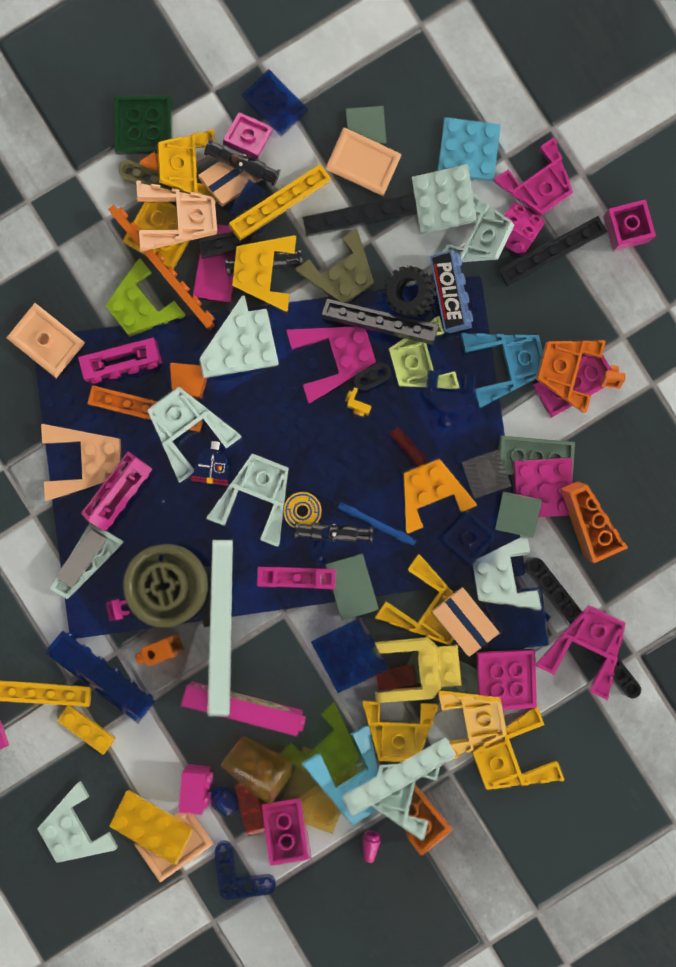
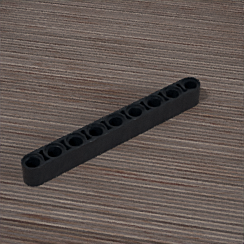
M528 558L524 563L525 571L567 625L570 626L582 610L540 558ZM534 560L538 563L536 571L530 569V563ZM545 576L550 578L548 586L542 584V579ZM560 591L562 599L556 602L554 594ZM568 607H573L574 613L568 617L566 610ZM586 648L601 667L603 655ZM618 658L612 682L623 695L635 699L641 694V686ZM620 668L621 676L615 678L614 673L616 669ZM633 684V691L627 693V686Z

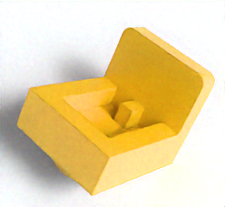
M354 387L353 392L349 391L345 399L348 402L347 408L354 410L353 413L358 416L364 417V414L368 416L372 406L354 400L358 391Z

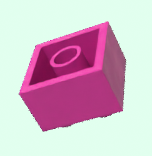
M646 199L610 208L603 215L613 252L649 243L656 236Z
M187 764L182 772L178 813L202 815L204 810L208 809V805L211 802V792H208V789H210V784L213 782V772H210L211 766Z

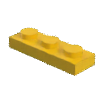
M67 706L57 722L103 755L116 739L115 736L74 706Z

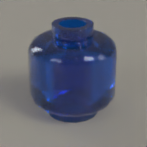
M219 787L212 793L210 805L220 816H232L238 811L239 797L229 787Z

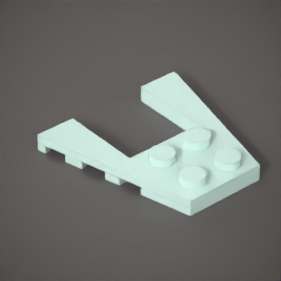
M179 386L147 409L179 483L193 474L195 469L176 447L173 440L201 419L206 421L226 448L241 438L237 431Z
M252 454L206 519L225 525L238 491H243L274 504L260 540L278 547L289 468Z

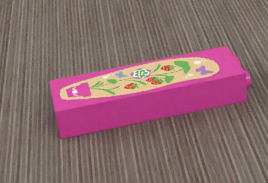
M191 681L186 686L181 706L208 713L209 685ZM230 691L229 716L222 717L297 736L298 731L303 730L306 716H302L303 710Z

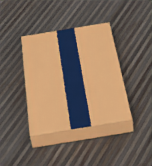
M232 155L234 164L239 160V155ZM217 162L199 174L198 177L222 207L262 180L221 162Z
M463 587L432 610L469 657L499 634V631Z

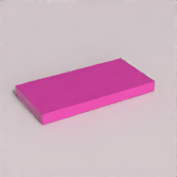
M217 224V234L232 231L229 226ZM200 252L193 296L199 299L231 304L234 288L232 286L233 273L227 276L225 259L234 260L236 252L202 259Z
M603 354L599 359L589 355L581 357L573 387L574 391L591 396L605 388L601 387V379L605 372L610 370V366ZM539 381L532 385L550 418L572 406Z

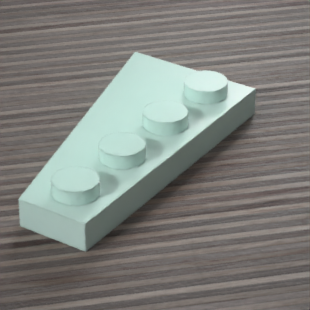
M90 522L74 550L90 529H93L108 541L73 588L56 578L50 589L68 599L125 541Z

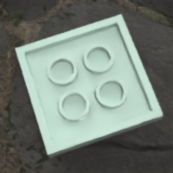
M468 164L412 177L421 234L477 222Z

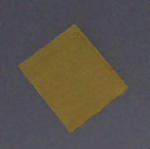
M303 746L283 801L300 798L306 824L333 834L341 812L301 763L316 754H320L335 787L355 776L358 767Z

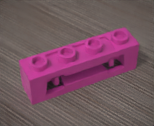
M154 338L78 357L83 378L91 384L100 383L103 378L107 377L109 379L121 377L120 374L126 372L128 374L138 373L139 369L145 367L153 369L162 363L158 344ZM136 353L137 357L140 358L138 361L133 359L106 367L101 362L102 360H106V362L135 355Z
M128 451L81 514L89 522L106 531L114 523L120 511L125 508L129 499L136 494L141 483L148 478L152 468ZM126 463H128V465L126 466V468H125V469L123 470V472L120 474V471L123 469V467L126 465ZM99 499H102V500L99 502V504L96 506V508L93 509V507L96 505V503L98 502V500H99Z

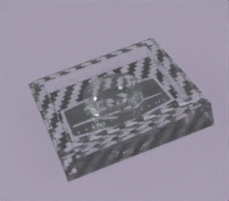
M499 449L462 462L474 499L512 486Z

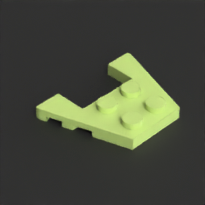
M440 316L429 322L438 325L436 336L444 334ZM404 338L389 348L399 387L453 390L460 388L455 371L435 376L426 343Z

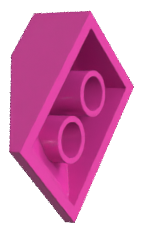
M297 798L262 804L269 865L274 866L312 859L301 799Z

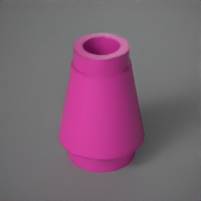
M365 831L362 836L363 860L365 862L371 863L375 861L381 842L380 834L376 831Z

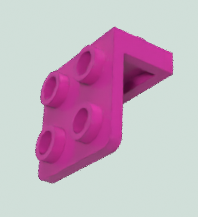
M514 202L504 215L514 224L505 247L522 257L545 221L524 208V206Z

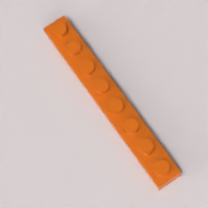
M113 204L108 209L109 212L140 248V228L134 222L130 223L127 220L129 215L122 207L118 209ZM153 249L143 251L206 328L211 330L216 326L213 322L215 318L208 310L204 312L200 307L202 305L201 301L196 296L192 297L188 293L190 288L186 283L178 281L176 271L171 266L167 267L163 263L165 258L160 252L157 251L155 253Z

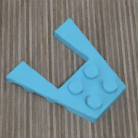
M364 725L350 734L366 769L339 786L335 787L320 754H316L301 763L352 825L376 811L375 808L370 806L351 817L342 800V796L377 777L378 768L369 725Z

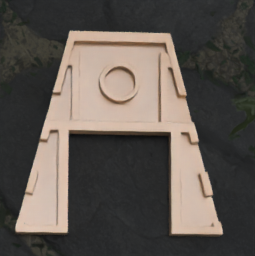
M136 181L137 202H176L178 230H139L140 251L217 234L215 197L190 192V194L182 193L179 189L172 188V190L160 188V185L151 184L150 186L141 184V181Z
M41 424L43 444L81 442L82 479L44 482L45 501L103 484L122 460L121 439Z

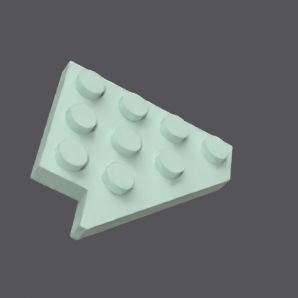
M245 296L240 298L199 359L203 378L279 365L267 309L248 311Z

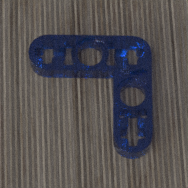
M227 840L217 843L215 861L219 892L223 899L234 900L269 895L274 892L276 879L271 874L237 878L232 844ZM222 846H225V849H229L226 852V860H223V852H219ZM228 865L231 867L232 872L225 875L221 872V867ZM265 880H268L269 883H272L270 885V888H266V885H262L265 883ZM256 881H259V884H258V885H261V886H259V890H256V889H257V882H256ZM250 882L254 888L252 891L246 892L243 889V884ZM238 883L240 884V885H239V891H240V893H237L238 889H233V888H237V884H238ZM227 885H230V888L233 889L231 894H228V891L225 890Z

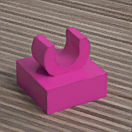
M118 599L105 602L110 621L123 619L124 615L130 613L129 611L121 610V606L127 603L126 600L119 601Z

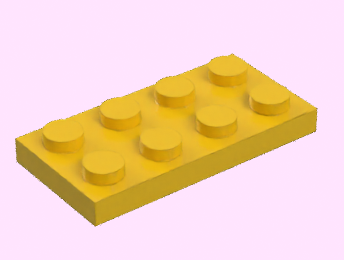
M131 790L126 791L109 826L174 865L178 863L195 828Z

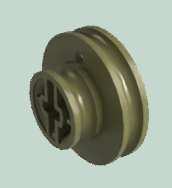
M171 544L154 546L139 553L128 566L124 578L125 598L130 609L143 622L156 627H172L189 620L202 607L207 594L206 573L199 559L189 550ZM159 555L164 557L163 561L159 560Z

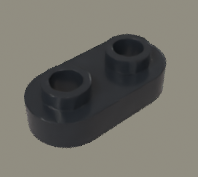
M378 363L357 373L354 380L356 388L361 391H367L386 382L390 378L391 369L385 363ZM380 370L384 371L385 375L382 377H380L377 374V372ZM363 378L367 380L365 385L360 383V380Z

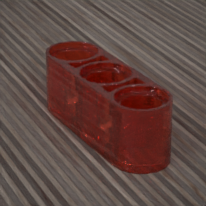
M255 777L235 781L236 793L247 837L265 833L262 804Z

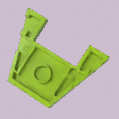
M141 259L137 260L105 305L129 336L186 316L175 301L158 312L137 287L138 283L152 274Z

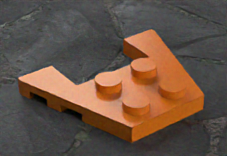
M606 341L546 342L536 380L580 412L586 413L591 396L573 390L582 353L599 359L602 357Z

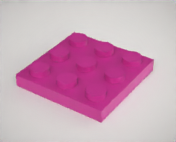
M572 458L513 461L514 494L542 499L538 517L569 515L561 488L572 484Z
M534 649L476 652L478 695L499 697L502 710L537 708Z

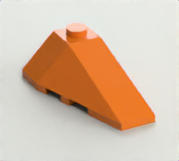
M415 784L408 816L428 821L424 840L417 838L407 830L406 835L422 856L440 843L454 829Z

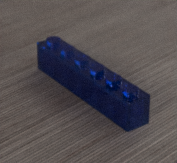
M62 631L48 646L46 654L139 724L155 703L153 696L149 692H143L139 689L137 683L133 680H127L122 676L123 674L119 669L110 667L103 657H97L93 654L87 645H81L77 642L74 635Z

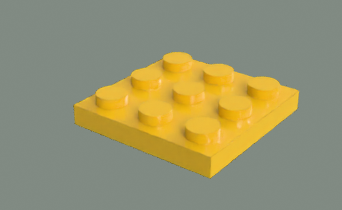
M144 202L133 222L140 230H178L177 208L169 202ZM127 233L122 242L144 254ZM189 241L155 248L153 251L155 253L159 251L165 258L163 263L167 267L171 266L174 269Z

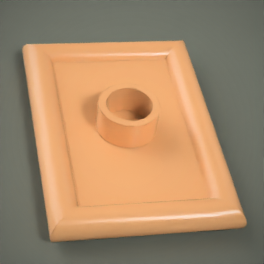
M343 127L325 169L384 196L402 154Z
M36 303L32 305L6 337V339L55 378L60 375L85 344L84 341Z
M176 813L174 815L195 827L176 865L140 844L134 843V846L159 882H162L214 845L194 814Z

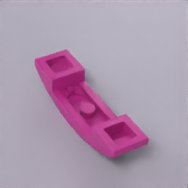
M258 567L257 586L335 589L336 569Z

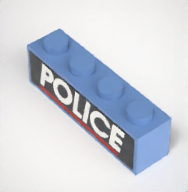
M450 250L430 256L444 331L453 333L472 328L473 316L468 309L469 296L464 289L466 280L460 269L462 265L460 255Z

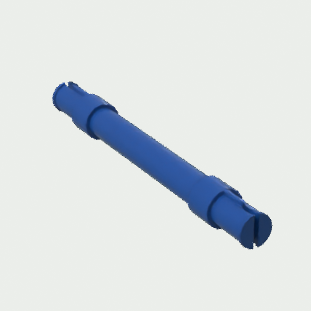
M340 502L337 508L347 513V515L395 537L401 542L414 546L417 539L358 511V509L352 506L350 507Z

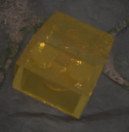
M242 736L221 763V766L251 793L272 804L292 776V761L245 736Z

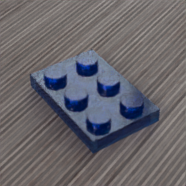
M269 69L242 94V98L281 137L308 112V108Z

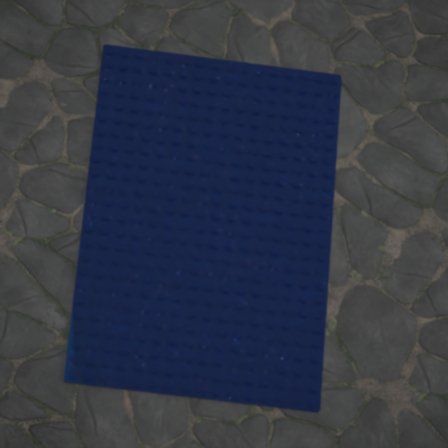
M481 277L465 278L466 284H464V289L469 296L468 309L473 316L472 328L453 333L444 331V334L435 337L433 345L427 344L435 376L455 371L460 388L453 390L399 387L389 348L404 338L366 329L376 364H387L391 369V375L386 382L367 391L358 389L354 400L372 406L369 415L364 414V417L354 414V410L347 408L348 402L345 401L348 392H353L354 387L356 388L354 383L355 376L308 404L303 385L339 374L329 339L292 350L286 330L355 327L322 319L326 300H334L333 298L323 297L289 302L288 311H283L273 305L248 308V311L267 309L279 365L207 378L202 399L196 400L237 431L241 438L226 448L206 421L203 420L200 433L187 430L174 439L173 443L195 469V472L181 483L177 479L152 420L87 404L93 385L157 402L172 392L170 363L200 366V357L232 310L211 313L215 318L213 322L216 325L211 330L207 329L196 315L181 319L177 318L168 321L166 324H159L152 327V329L129 336L121 326L72 332L84 341L85 344L57 378L35 362L43 424L121 439L122 458L129 451L152 468L148 478L141 483L136 494L129 499L125 508L115 518L114 523L106 530L125 542L68 599L65 598L70 638L79 639L156 628V626L149 625L139 619L130 609L128 603L123 604L121 610L129 611L130 613L124 615L123 619L110 621L105 602L118 599L119 601L126 600L124 578L131 561L142 551L164 544L177 545L189 550L199 559L203 568L211 566L212 571L213 540H233L231 617L336 602L333 589L258 587V567L327 569L326 564L363 554L375 596H383L433 588L408 571L411 563L420 554L447 586L476 582L472 561L520 538L518 534L495 530L503 492L513 493L511 475L496 474V482L498 480L511 483L509 485L497 482V485H495H504L507 488L489 487L498 491L473 489L471 486L483 488L484 485L481 480L468 479V477L479 478L477 463L485 460L477 459L476 457H488V460L489 458L498 459L497 456H486L485 454L498 455L497 452L493 453V451L498 450L499 436H505L500 399L498 398L478 408L474 389L497 384L492 347L464 353L460 337L461 333L490 334ZM418 284L405 286L403 289L404 301L407 303L416 298ZM387 289L366 291L348 302V304L428 323L440 316L444 330L438 295L433 296L435 302L434 304L430 303L431 309L429 311L424 310L425 314H418L417 317L405 316L392 310L389 307L390 304L386 303L385 300L388 298L384 295V291H387ZM154 338L157 341L162 360L158 367L153 369L145 367L139 369V372L134 374L122 373L120 374L121 377L115 379L103 378L102 382L91 384L84 380L78 357ZM136 353L135 355L106 362V360H102L101 362L106 367L133 359L138 361L140 358L137 357ZM382 370L377 372L380 377L385 375ZM363 378L360 380V383L365 385L367 380ZM212 441L220 442L219 450L211 449ZM81 442L45 444L50 481L82 479ZM252 454L289 468L284 504L295 493L307 492L312 494L320 502L322 509L321 518L318 523L336 524L339 527L356 525L359 528H368L371 526L337 509L340 502L398 531L406 533L403 473L437 459L443 462L477 504L473 508L460 512L454 495H450L418 508L417 512L423 528L408 534L406 533V535L417 539L414 546L401 542L373 527L372 543L367 541L345 542L340 539L337 541L310 540V538L301 537L294 539V528L287 523L283 514L280 543L277 547L260 540L274 504L240 490L225 525L206 519ZM467 460H475V461H476V460H477V461L479 460V462H477V463H474V462L472 463V462H471V463H470V462H468ZM489 460V462H490L491 465H492L493 462L496 463V464H497V462H498V461H494V460H493V461H492V460H491V461ZM126 463V465L123 467L122 472L126 468L128 463ZM463 463H464V464H465V463H466V464H470V465H471V464H472V465L474 464V465H476V467H474V466H473V467H472V466H471V467H470V466H464ZM198 464H199V465H207V466H210V467L198 466ZM465 468H467V469H468V468H469V469H476L477 472H476V471H471V470H470V471H469V470L467 471V470H465ZM211 471V478L228 481L222 482L213 480V482L226 483L228 485L215 483L209 484L207 482L192 481L191 479L207 481V479L192 478V476L210 478ZM468 472H469V473L471 472V473H473V474H474V473H475V474L477 473V474H478V477H477V475H476V476H475V475H474V476H473V475H467V473H468ZM498 476H499V477L501 476V477H503V478H504V477H505V478L507 477V478H509V480H507V479H506V480H505V479H504V480H503V479H498L497 477H498ZM470 482L482 483V485L470 484ZM103 484L52 499L61 568L70 557L90 523L81 513ZM473 491L488 492L489 494L473 493ZM99 499V500H98V502H97L96 505L93 507V509L96 508V506L99 504V502H100L102 499ZM299 506L297 514L301 517L306 516L308 508L306 506ZM330 527L324 528L321 535L329 538L328 529ZM159 555V560L163 561L164 557ZM523 555L510 557L514 577L523 576L525 574ZM200 610L192 618L180 624L202 621Z

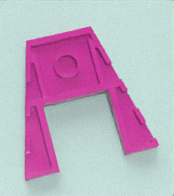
M359 327L286 330L292 350L329 339L339 374L303 385L308 404L342 385L347 380L356 376L357 373L376 364L366 329Z
M588 604L538 660L536 667L554 675L570 643L573 641L605 656L589 688V692L608 701L614 668L617 664V655L626 623Z

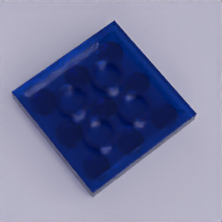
M542 587L516 589L517 593L538 590L541 610L484 601L486 616L499 631V634L489 641L490 650L549 645Z
M361 617L311 641L337 693L388 670Z

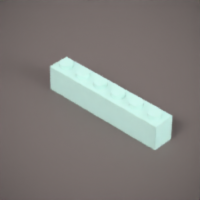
M444 738L342 796V800L351 817L454 759L456 754L447 738Z

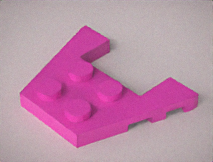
M555 137L543 144L539 149L549 162V165L531 178L519 184L508 169L494 179L495 184L540 216L573 193L567 172L563 167L562 156L558 151Z

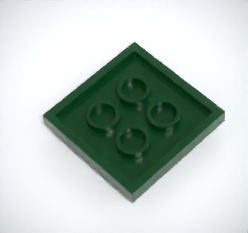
M171 95L114 96L116 155L151 154L153 152L158 154V142L172 139Z

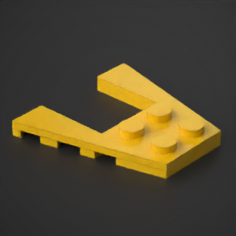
M418 554L409 566L408 571L439 591L418 622L387 601H385L375 618L451 645L454 638L432 610L454 593L423 557Z
M538 706L537 708L529 709L507 725L506 736L487 745L481 744L474 751H471L486 790L516 785L524 786L533 783H549L550 781H564L559 763L556 760L521 774L512 749L510 738L544 725Z

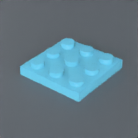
M445 117L438 171L468 164L471 179L493 182L501 124Z

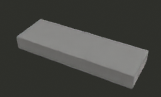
M90 529L56 577L73 588L108 540L93 529Z

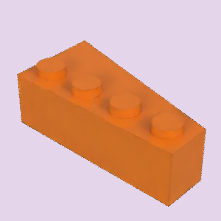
M577 481L561 488L585 559L596 563L628 548L620 538L618 531L610 523L607 514L601 509L599 502L588 485Z

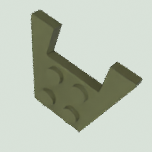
M357 229L342 237V241L352 254L323 274L318 272L310 259L295 268L297 274L308 279L311 284L322 289L324 293L335 301L348 303L374 285Z

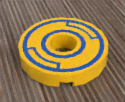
M299 492L290 496L284 504L283 510L285 520L293 528L295 522L308 525L318 523L322 512L320 502L315 496L307 492ZM299 506H306L308 508L306 516L301 517L297 514Z

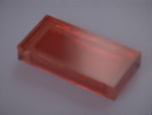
M414 664L375 671L379 691L417 684Z

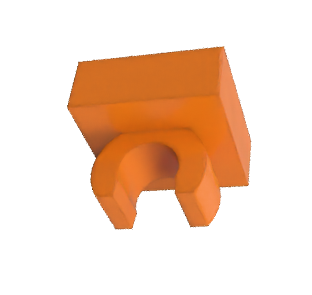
M611 365L610 370L606 371L601 379V387L620 389L625 381V373L619 372V366Z

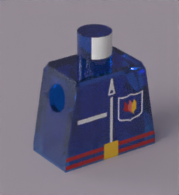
M210 441L209 452L200 451L191 478L192 482L229 487V456L221 454V442Z

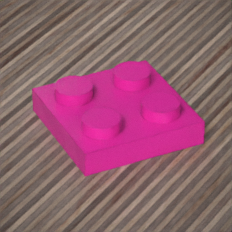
M238 113L223 139V145L258 160L273 133V127Z

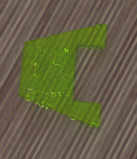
M333 702L321 713L322 717L334 728L326 738L307 756H304L292 742L278 756L308 772L301 763L316 754H320L333 783H335L360 759V755L335 702Z

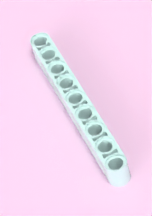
M213 540L209 716H229L233 540Z

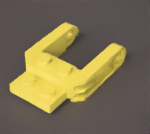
M428 637L369 643L371 654L419 651L418 661L422 686L395 688L392 691H375V702L433 699L442 687L462 685L458 645L438 647Z

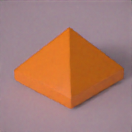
M153 152L142 159L139 164L157 171L158 155Z

